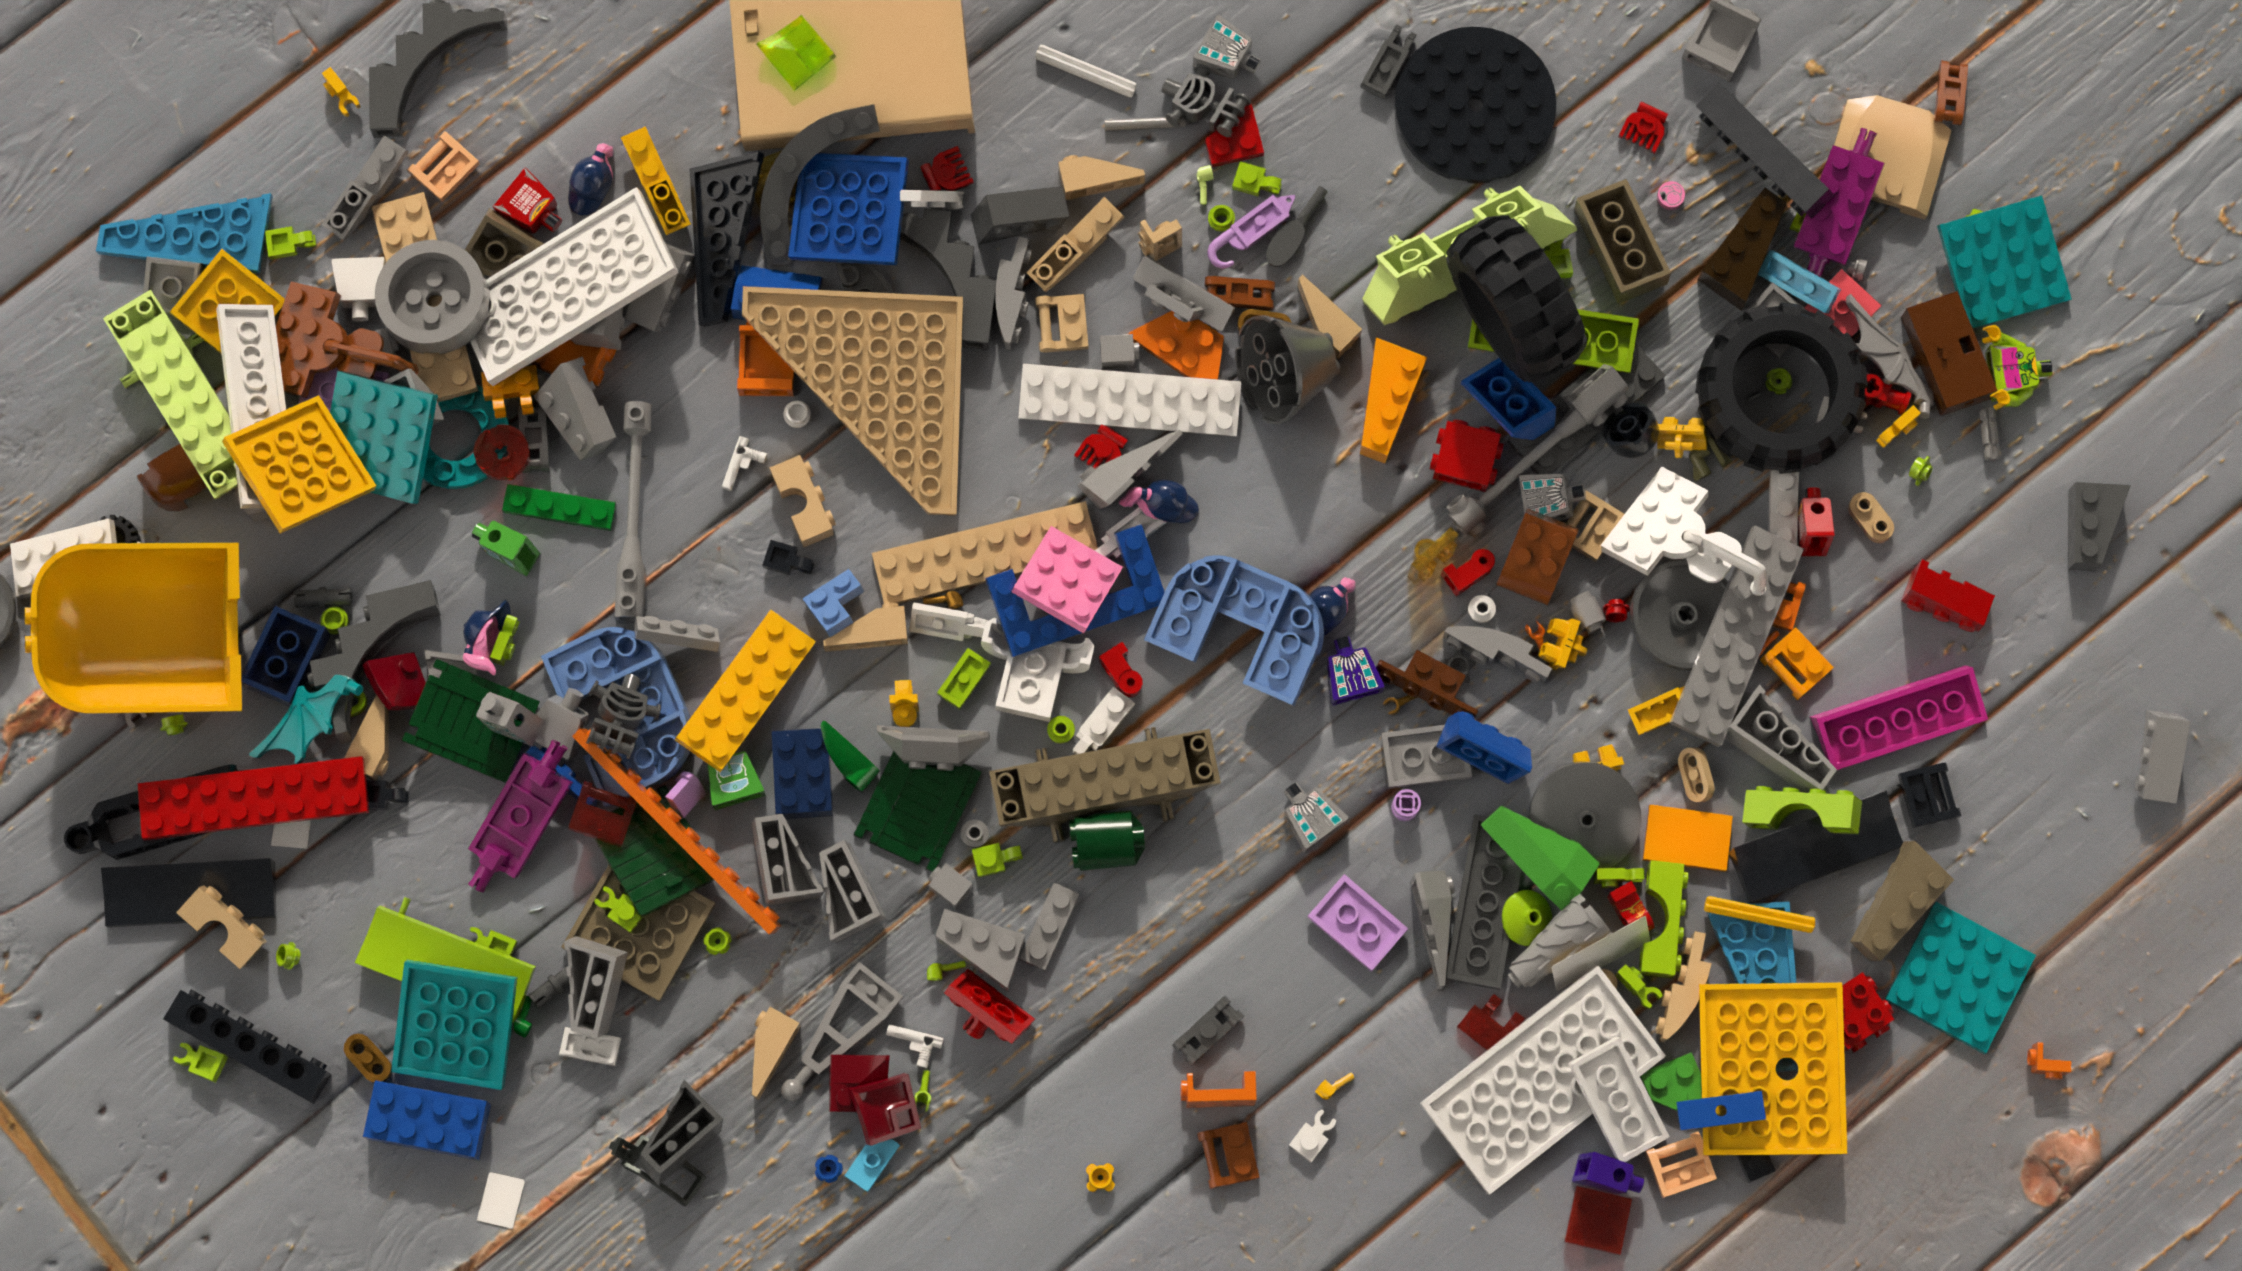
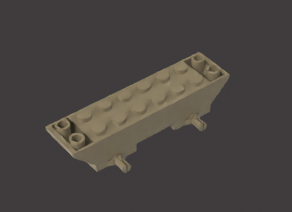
M1151 727L1152 738L1150 729L1144 730L1147 741L1049 760L1047 748H1042L1043 759L1040 749L1035 750L1038 762L989 771L999 825L1028 826V828L1038 826L1051 827L1053 843H1058L1057 832L1060 842L1065 841L1062 825L1069 820L1075 819L1074 816L1089 815L1136 805L1137 807L1156 805L1161 808L1163 822L1168 821L1166 810L1168 811L1169 821L1174 820L1171 803L1178 799L1192 797V794L1221 784L1210 729L1157 738L1156 727Z

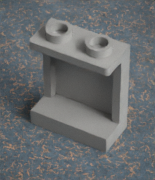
M1711 0L1681 59L1730 82L1761 19L1757 17L1755 12L1749 9H1740L1734 6L1730 0Z

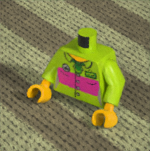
M1990 325L1984 327L1983 331H1987L1989 336L1982 338V342L1984 344L1993 343L1985 351L1986 363L1998 390L1990 395V397H1993L1991 399L1992 402L1998 401V404L1993 407L1995 410L2001 407H2018L2033 395V391L2039 386V377L2052 376V363L2050 360L2036 361L2034 348L2027 347L2025 343L2002 333L1998 326Z

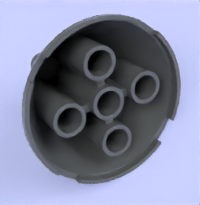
M1266 315L1249 318L1239 331V335H1242L1240 347H1237L1235 351L1238 379L1241 381V389L1252 410L1258 409L1264 416L1262 420L1267 423L1281 424L1292 419L1333 380L1334 376L1340 373V364L1336 360L1333 339L1329 333H1322Z

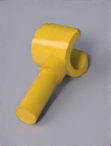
M1349 1073L1333 1085L1325 1079L1315 1092L1322 1099L1328 1100L1340 1087L1355 1079L1352 1073Z

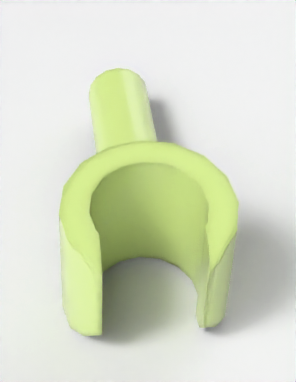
M1210 165L1200 167L1197 171V180L1200 187V205L1207 204L1206 181L1214 180Z

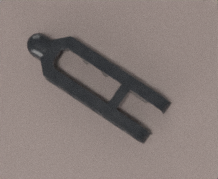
M230 764L186 777L235 772L238 769L235 764ZM138 791L98 802L91 812L88 821L75 824L66 830L64 843L68 849L77 854L99 850L115 860H120L208 833L143 840L142 835L135 834L132 835L133 838L113 843L108 828L111 820L140 811Z

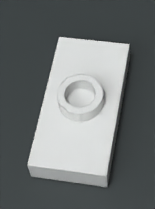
M565 1027L559 1055L616 1066L621 1038L610 1035L594 1038Z

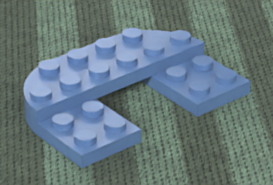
M1220 555L1206 556L1181 568L1169 582L1144 640L1196 663L1217 612L1263 631L1264 635L1243 684L1295 706L1316 656L1320 655L1324 640L1323 620L1313 599L1300 587L1232 557Z
M607 627L592 631L541 656L557 696L564 698L568 688L580 691L584 695L583 698L590 696L588 694L596 680L599 681L598 684L606 688L612 682L622 686L624 677L627 674L639 677L641 682L637 692L648 696V705L656 706L661 704L660 715L657 721L653 717L645 715L641 725L634 729L639 734L630 758L627 759V755L617 752L622 758L620 763L627 770L632 768L642 778L640 783L646 789L656 784L661 785L667 782L681 769L690 751L676 742L675 738L691 717L667 660L653 642L638 640L635 638L634 631L625 628ZM607 745L605 746L607 750H609L610 748L613 749V747ZM590 754L583 756L604 807L608 808L631 797Z

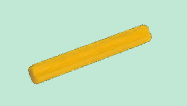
M1711 896L1706 898L1704 904V911L1807 933H1812L1815 928L1814 917Z

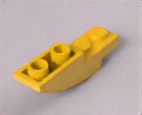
M646 126L622 136L621 140L632 162V166L666 236L691 225Z

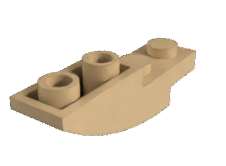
M1104 197L1026 273L1047 292L1089 257L1107 239L1106 236L1125 218L1124 215Z
M1695 931L1691 938L1686 937L1683 954L1687 955L1686 964L1681 965L1677 979L1682 984L1673 983L1669 990H1664L1661 1006L1665 1007L1664 1017L1658 1018L1656 1033L1660 1034L1659 1042L1665 1043L1683 1025L1699 1001V984H1706L1712 964L1701 961L1706 933Z

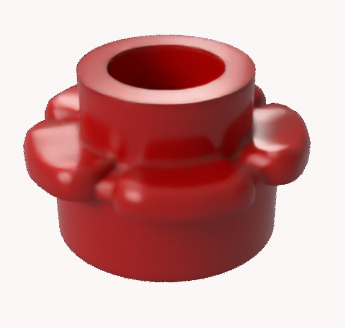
M1612 599L1603 606L1605 618L1609 622H1623L1627 619V612L1630 611V607L1621 599Z

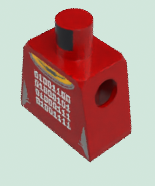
M527 168L520 172L492 206L494 211L513 221L531 234H535L542 225L551 232H555L562 223V219L553 213L557 207L554 196Z
M1806 488L1804 490V499H1802L1798 509V546L1804 549L1801 556H1827L1835 536L1831 500L1829 498H1821L1820 488Z

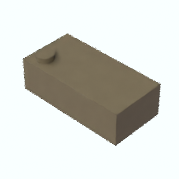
M1627 179L1576 199L1574 211L1618 304L1668 285L1671 272Z

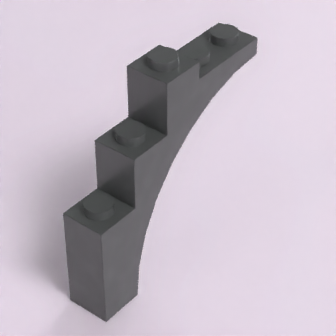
M432 0L430 3H422L423 34L409 31L403 33V35H396V66L380 63L376 67H369V126L373 137H401L402 118L408 97L424 71L445 51L466 39L485 33L507 30V18L504 11H500L497 8H487L479 12H473L470 9H460L457 12H453L450 2Z
M944 207L924 208L923 218H918L917 215L912 213H904L902 216L900 240L909 243L925 254L941 270L950 284L954 295L963 297L962 347L989 350L997 280H992V277L987 275H977L976 278L971 277L974 246L961 240L949 243L952 222L951 211H947Z
M428 580L366 595L367 606L363 607L366 622L338 628L339 639H335L338 655L310 661L312 671L307 672L310 687L316 688L319 691L334 675H346L359 684L365 672L362 665L366 661L373 660L385 645L414 625L440 616L437 594L432 581ZM351 692L348 696L342 694L339 697L332 713L331 724L333 729L331 735H336L340 744L352 742L350 719L355 694Z

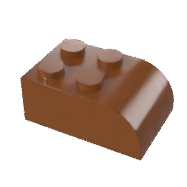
M1527 508L1496 585L1548 605L1579 529Z

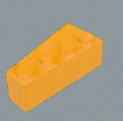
M1377 337L1373 350L1360 454L1385 464L1425 367L1427 357Z

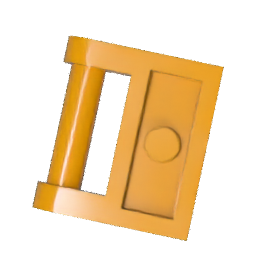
M1796 627L1760 659L1764 666L1768 665L1793 691L1792 696L1797 701L1834 668ZM1778 654H1781L1806 681L1804 684L1801 685L1776 658Z

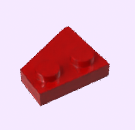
M1252 104L1244 108L1245 114L1243 117H1238L1240 122L1237 127L1232 128L1233 133L1231 137H1225L1216 130L1205 139L1211 168L1264 156V149Z

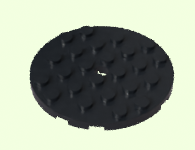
M1461 27L1443 32L1431 38L1409 58L1400 74L1396 87L1394 102L1395 119H1397L1401 137L1407 148L1428 169L1447 179L1454 178L1476 184L1490 183L1492 180L1503 177L1508 178L1520 172L1541 153L1551 135L1555 122L1556 93L1546 66L1539 56L1524 42L1510 34L1492 28ZM1472 99L1481 100L1483 107L1477 111L1472 110L1468 106V101Z

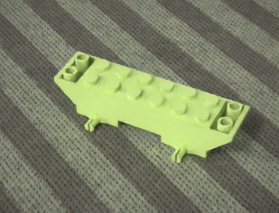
M1521 186L1500 194L1496 193L1493 188H1489V191L1486 189L1484 196L1488 200L1472 209L1475 218L1433 239H1430L1425 233L1404 241L1397 235L1390 236L1388 243L1392 247L1376 256L1378 267L1362 298L1363 303L1385 326L1398 321L1401 317L1413 311H1419L1425 305L1435 300L1443 299L1448 294L1456 291L1457 288L1447 265L1446 252L1460 233L1486 217L1509 215L1511 219L1514 218L1525 228L1542 249L1576 232V226L1554 205L1532 198Z
M151 290L104 317L105 323L134 370L120 378L123 386L127 388L139 380L144 384L215 500L237 487L235 461L222 443L224 437L231 434L229 412L194 358L192 348L204 340L196 334L187 339L181 335Z

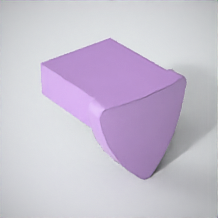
M682 771L676 777L675 781L677 784L665 796L672 809L683 818L706 795L698 778L686 771Z

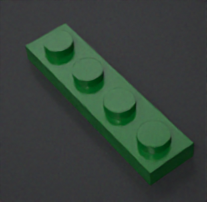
M507 484L502 512L611 531L617 505L616 502Z

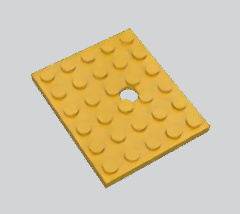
M1842 982L1699 984L1702 1099L1762 1091L1766 1120L1702 1128L1703 1156L1847 1154ZM1783 1058H1791L1798 1065V1073L1791 1080H1783L1776 1073V1064ZM1724 1106L1716 1107L1715 1111L1718 1116L1726 1114Z

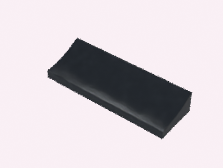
M1887 790L1861 800L1859 834L1831 833L1823 827L1820 817L1817 816L1734 847L1728 854L1749 904L1899 849L1903 844V840L1893 816Z
M271 858L101 868L105 926L107 928L187 923L176 912L203 885L207 888L211 886L222 895L220 900L228 907L233 905L244 915L242 917L243 920L276 918L275 862Z

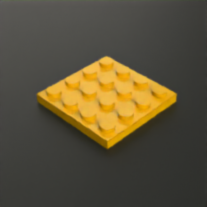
M319 395L224 437L222 441L280 534L366 495L376 488L375 482Z

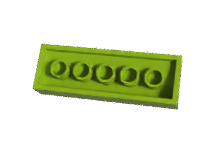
M1577 309L1586 331L1587 346L1572 365L1599 369L1603 364L1613 366L1617 372L1630 374L1639 319ZM1472 319L1468 348L1495 352Z
M383 906L376 908L366 938L355 960L356 964L402 981L404 961L406 960L518 977L512 1023L520 1015L536 968L532 964Z

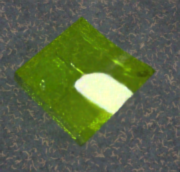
M802 15L783 29L756 44L794 91L836 57L834 52Z

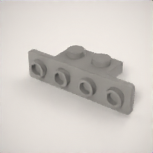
M1148 256L1142 258L1133 277L1136 282L1147 288L1144 295L1152 299V304L1162 309H1170L1175 312L1174 316L1181 321L1188 322L1201 319L1217 330L1224 331L1235 311V307Z

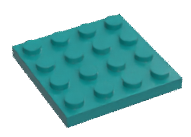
M2042 195L1937 225L1955 291H1958L1972 328L2072 300Z
M337 371L330 414L375 482L376 488L370 493L418 504L438 395L345 371Z
M1935 902L1894 979L1885 1000L1978 1052L1986 1054L2036 955L1948 907Z
M414 960L404 961L391 1072L502 1090L505 1085L518 977Z

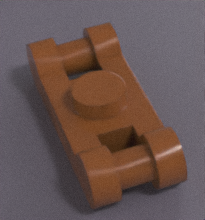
M1940 61L1934 121H1952V124L1961 126L1966 96L1967 64L1959 63V66L1951 65L1949 61ZM1945 106H1954V111L1945 110Z
M1220 276L1205 277L1204 286L1207 287V291L1233 307L1254 308L1262 311L1274 309V300H1272V292L1275 291L1274 281ZM1218 288H1226V295H1217ZM1253 290L1261 291V298L1253 297Z

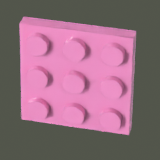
M1051 526L1013 587L1012 593L1078 631L1085 633L1123 567Z

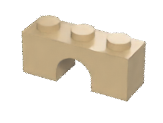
M798 455L770 467L771 475L782 499L790 495H800L807 501L805 509L791 517L803 548L833 536L832 526H835L836 523L831 511H825L821 502L825 501L820 486L814 487L811 481V477L815 475L809 461L803 462L801 456Z
M203 885L192 894L176 913L197 932L202 930L210 921H219L224 924L228 931V938L219 951L241 969L267 943L263 938L265 934L255 924L252 923L249 926L242 919L244 915L235 906L230 905L228 907L220 900L222 895L211 886L207 888Z

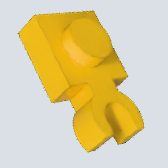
M1913 405L1880 434L1876 442L1884 448L1902 432L1906 435L1918 425L1916 419L1921 414L1920 411Z

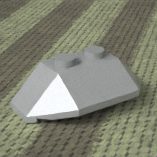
M877 725V733L905 764H909L911 769H926V765H937V770L953 771L954 766H962L990 741L989 731Z

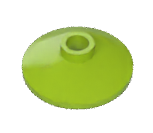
M1522 890L1512 894L1505 902L1502 910V925L1507 936L1521 946H1529L1552 920V912L1548 902L1542 895L1532 890ZM1531 913L1533 914V917H1534L1533 922L1530 920V914H1531Z

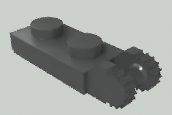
M1397 24L1388 40L1385 39L1360 85V88L1382 99H1385L1407 59L1409 50L1417 34L1411 32L1407 36L1403 47L1395 44L1402 28Z

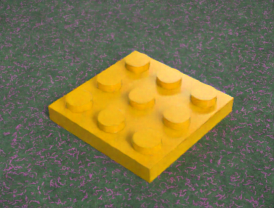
M221 249L169 313L221 353L216 312L218 304L273 305L275 317L282 308L285 298Z

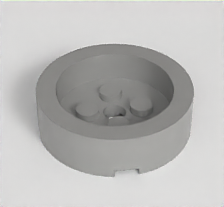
M424 240L405 246L385 263L378 276L375 286V304L380 318L395 340L417 353L439 352L443 354L459 349L479 333L488 317L490 296L488 283L473 257L463 248L453 243L442 240ZM430 296H442V301L438 306L432 307L428 305Z

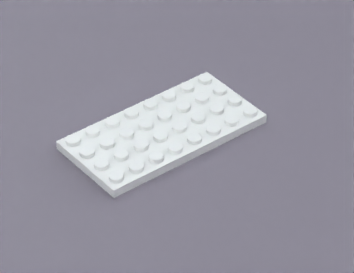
M637 187L486 279L490 290L488 317L479 333L470 342L485 377L492 386L679 273L648 205Z
M1595 966L1424 1099L1420 1105L1486 1193L1490 1195L1593 1114L1568 1063L1616 1036L1621 1038L1639 1076L1643 1075L1666 1055L1601 968Z

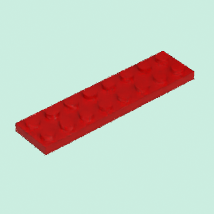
M363 756L137 783L143 840L369 813Z

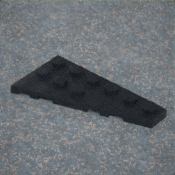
M759 151L690 168L699 325L703 327L728 322L735 282L738 277L764 154Z

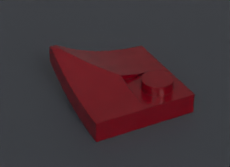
M415 652L369 660L362 665L373 690L388 710L415 709L426 684Z
M831 1054L829 1112H856L848 1088L887 1079L890 1055Z
M903 1073L880 1081L848 1088L867 1145L872 1146L921 1129L909 1074Z

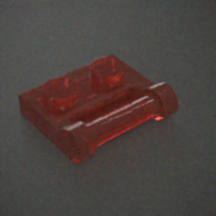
M584 781L568 830L622 847L637 801L632 796L626 798L593 787V783ZM591 797L624 808V815L621 816L586 804L587 799Z

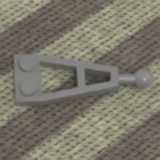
M858 962L841 983L801 1061L806 1065L794 1079L786 1080L783 1083L781 1094L784 1099L791 1102L799 1100L804 1092L803 1085L814 1072L821 1075L830 1067V1055L820 1064L812 1059L825 1033L841 1045L831 1054L844 1055L884 1022L904 997L862 963ZM848 990L878 1013L849 1039L830 1026Z

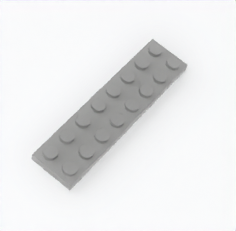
M1756 525L1751 527L1741 553L1765 566L1766 592L1761 596L1754 595L1750 590L1754 576L1737 567L1734 568L1669 724L1717 747L1722 746L1728 732L1727 729L1732 723L1800 560L1803 548Z

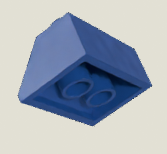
M742 265L734 287L731 305L732 316L734 319L746 320L742 316L743 286L821 290L823 278Z
M1500 358L1461 381V385L1513 438L1534 440L1555 427L1556 407L1532 382L1528 383L1519 379Z
M1458 711L1447 718L1436 747L1507 784L1530 773L1532 769L1531 749L1522 745L1523 743L1519 739L1507 737L1499 733L1496 727L1476 721L1475 717L1467 712Z

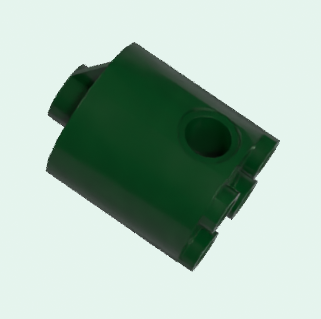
M1131 811L1074 816L1075 819L1069 820L1071 841H1077V847H1072L1074 869L1079 868L1080 871L1136 866L1145 850L1143 825Z

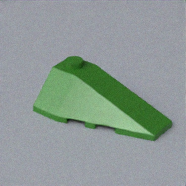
M1502 805L1481 824L1485 831L1560 910H1563L1570 903V900L1583 891L1599 866V862L1580 843L1572 839L1569 840L1549 828L1546 829Z

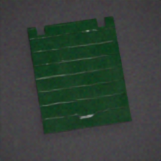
M436 659L433 668L442 671L440 678L429 675L408 724L418 730L415 736L405 732L402 741L506 784L523 742L493 732L476 717L481 701L487 693L491 692L520 703L534 714L540 701ZM519 718L517 720L514 719L515 726H519L522 723Z
M893 751L854 832V836L862 839L866 830L873 833L869 843L916 865L920 864L923 857L928 858L930 861L926 869L933 872L939 865L982 772L967 764H963L960 767L954 766L953 771L937 770V765H926V769H911L909 764H905Z
M666 785L657 788L661 796L659 802L666 809L672 808L665 798L670 792ZM636 800L601 816L605 824L601 827H598L595 820L586 824L640 918L714 881ZM681 817L679 822L686 829L688 827L691 828L685 817Z

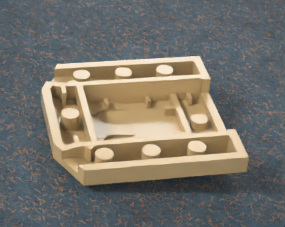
M1876 95L1847 100L1834 145L1850 151L1855 146L1860 128L1867 129L1868 133L1865 140L1870 130L1877 133L1868 156L1884 162L1885 165L1871 200L1900 208V213L1924 220L1927 218L1951 130L1944 123L1934 121V115L1929 110Z

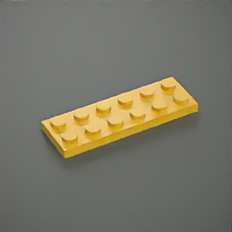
M770 610L677 735L675 741L721 773L816 641Z

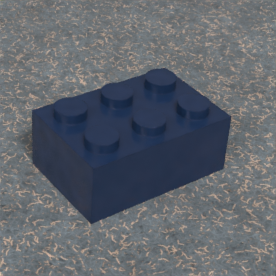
M275 606L242 672V685L251 691L290 707L299 686L306 687L309 681L307 672L312 671L310 661L320 658L331 634L326 627Z
M821 728L772 731L775 814H783L785 819L833 816L831 758L826 749Z

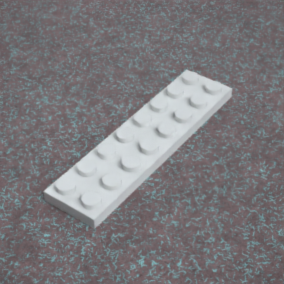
M218 304L216 309L231 434L286 410L273 305ZM235 463L240 508L264 509Z
M1023 364L1018 418L1100 426L1102 424L1112 427L1172 432L1180 430L1184 433L1237 437L1241 381Z

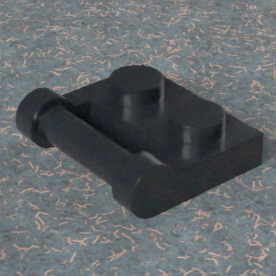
M1946 762L1898 774L1913 828L1953 820L1962 816L1960 808H1956L1946 773L1949 771ZM1931 775H1936L1946 811L1939 812L1929 777Z

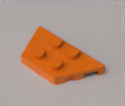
M1169 311L1129 332V334H1133L1134 343H1139L1141 348L1184 377L1218 380L1224 336L1201 320L1184 322L1174 316L1175 312Z

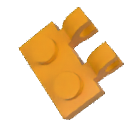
M536 365L525 366L494 386L487 381L484 372H481L485 401H493L495 419L506 417L504 399L520 397L523 415L534 414L532 395L539 391Z

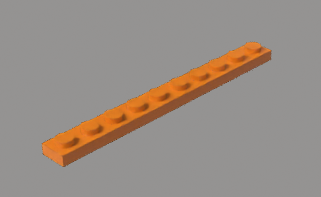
M579 728L572 737L769 935L775 934L782 927L777 921L780 918L778 914L769 906L764 908L758 902L760 899L759 895L749 886L745 889L738 882L740 879L739 875L732 868H725L719 862L720 856L712 848L708 847L706 849L699 842L700 836L692 828L688 827L686 829L679 822L681 817L672 808L666 809L659 802L661 797L652 788L646 789L640 783L642 778L632 768L627 770L620 763L622 758L617 752L616 754L611 753L612 748L609 750L606 748L604 750L599 749L600 745L592 742L587 744L586 741L591 730Z

